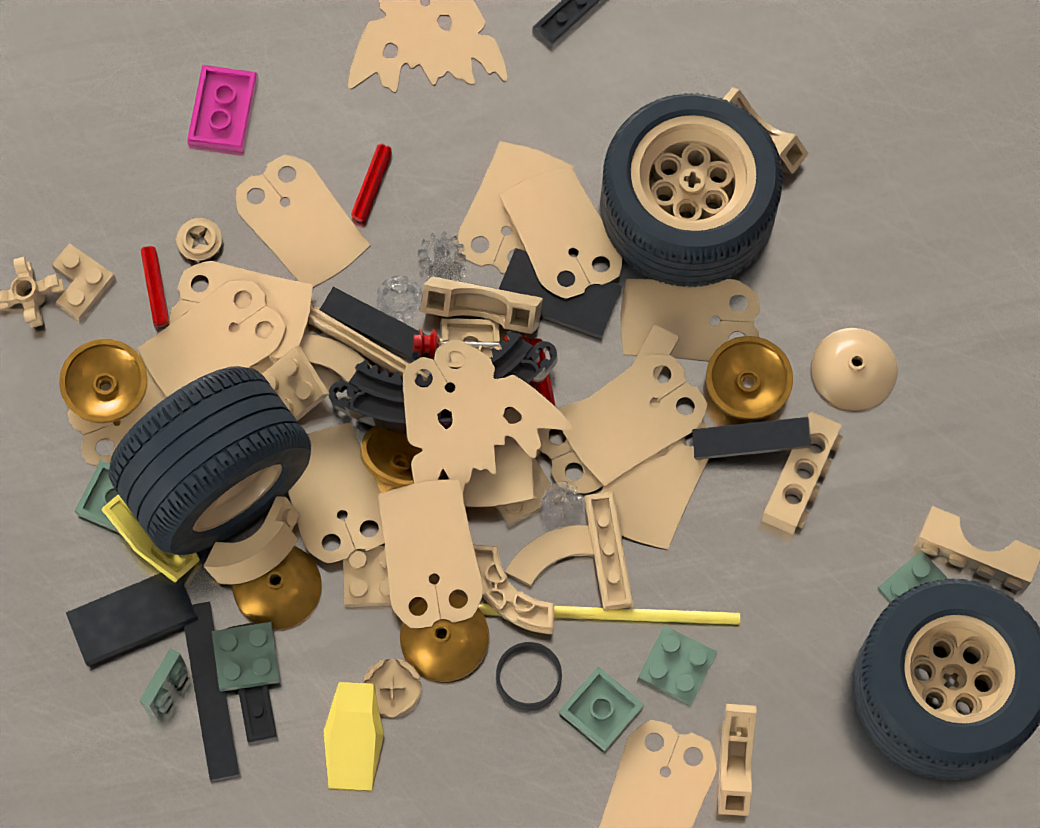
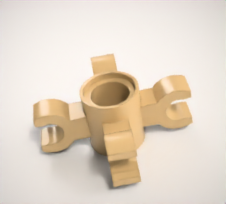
M25 257L14 259V267L18 277L13 281L10 290L0 291V310L8 309L17 303H22L24 306L25 322L30 323L32 328L43 325L39 306L43 304L47 294H56L65 290L63 280H58L57 274L45 277L43 280L35 281L33 279L31 262H26ZM32 288L31 293L24 297L25 292Z

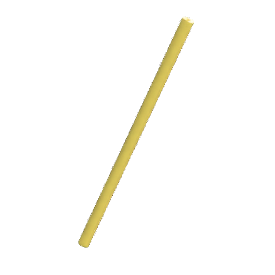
M480 603L478 606L483 615L501 616L488 603ZM554 606V618L740 625V613L624 608L603 611V608Z

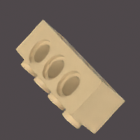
M809 411L807 415L810 420L811 444H818L823 452L813 453L809 448L793 449L761 519V521L792 535L797 526L803 528L809 512L805 511L808 501L815 502L821 488L816 485L820 475L826 477L832 463L827 458L831 450L837 452L843 436L839 434L841 424L812 411ZM799 469H806L811 473L812 477L803 479L797 474V471ZM789 494L796 495L800 499V503L790 504L785 496Z

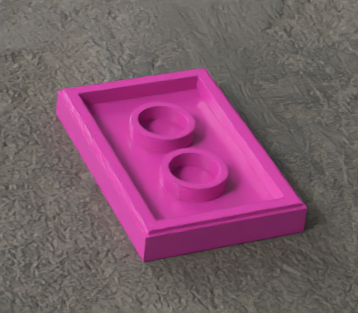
M202 65L187 138L188 145L238 152L244 151L258 79L257 72Z

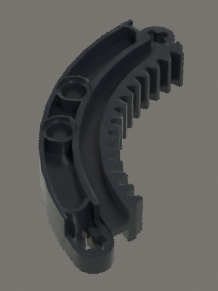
M507 332L508 342L499 341L501 350L491 349L493 357L490 359L495 366L493 378L500 379L515 375L535 389L555 367L558 361L557 350L550 342L541 341L533 346L523 340L519 333ZM549 351L551 359H543L539 369L537 365L540 360L538 353ZM364 360L356 365V372L349 383L338 381L330 387L329 399L332 405L341 412L372 426L392 431L407 432L403 380L399 372L396 371L391 377L388 369L385 368L380 373L378 365L375 364L371 368L368 360ZM432 373L429 374L427 381H424L421 374H418L415 384L422 388L428 387L433 381ZM451 382L445 385V390L449 393L453 392L456 388L455 384ZM347 390L346 393L351 401L349 402L344 398L338 401L336 393L338 391L343 393ZM444 409L437 416L439 423L445 429H448L453 422L452 412Z

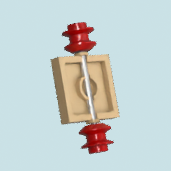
M441 318V338H439L434 329H432L430 335H424L421 329H419L418 335H413V352H418V358H421L423 352H428L431 358H434L436 349L451 340H460L468 343L490 358L493 357L492 348L501 350L499 344V323L493 320ZM521 332L522 339L529 343V338H524V333ZM507 334L504 336L503 341L508 342ZM452 351L446 357V363L452 369L461 368L465 361L464 355L459 351Z

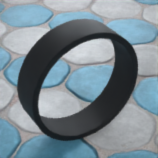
M523 642L510 647L501 656L496 669V683L501 696L513 707L522 710L540 709L548 705L560 690L562 681L561 665L557 656L546 646L535 642ZM525 649L537 650L546 654L554 662L558 672V682L554 691L544 700L536 703L519 702L511 698L503 689L499 677L501 667L505 660L517 651Z

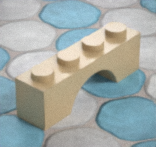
M432 276L424 284L420 312L444 317L459 315L482 317L501 324L504 329L533 334L539 326L543 298Z
M934 506L931 507L916 542V545L921 547V550L928 555L946 557L955 566H968L977 570L976 573L988 579L994 577L1002 580L1005 586L1014 590H1026L1040 561L1039 549L1017 540L1005 549L995 552H987L975 548L966 540L961 531L960 517Z

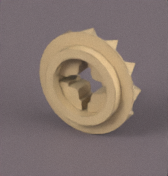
M205 218L191 219L180 227L176 237L177 247L187 260H195L198 263L201 260H210L213 255L219 253L222 234L219 227L211 220ZM203 235L207 245L199 244L194 248L195 241L192 237L200 238Z

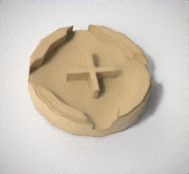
M380 660L371 666L364 676L363 683H370L375 686L381 717L390 719L403 717L413 711L420 701L422 692L420 676L415 668L404 660Z

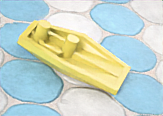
M119 494L101 509L132 549L176 583L200 561L196 553L175 555L163 552L156 547Z
M338 683L324 728L328 788L373 789L384 737L374 684Z

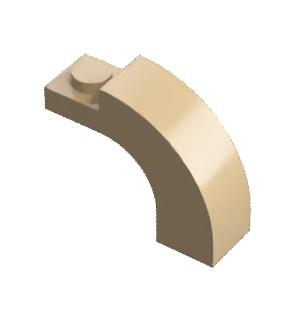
M732 87L723 100L726 99L728 102H733L735 105H739L740 108H744L745 111L747 110L749 114H752L765 127L779 153L782 171L793 174L809 154L797 135L780 131L766 123L754 111L741 90Z
M277 496L265 522L255 534L236 543L215 542L204 567L215 581L221 584L244 583L266 574L289 554L297 542L298 538L294 535L292 529L300 514L287 497Z
M726 704L720 748L718 814L749 816L752 795L751 767L757 715L756 706Z

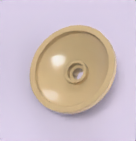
M847 328L828 335L816 348L811 361V377L818 393L831 405L846 411H864L878 406L890 395L897 379V362L893 351L882 338L864 329ZM852 360H859L862 365L854 366Z

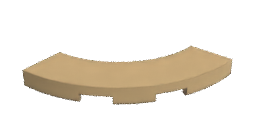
M303 335L299 345L311 365L327 368L330 372L348 383L356 372V365L365 360L350 347L322 336ZM270 357L273 364H275L280 359Z
M576 525L555 529L534 539L514 557L507 567L505 574L532 587L539 575L558 560L571 556L594 557L589 525Z
M473 545L483 584L482 596L499 615L519 627L553 635L554 603L534 599L516 590L511 585L501 566L499 546Z

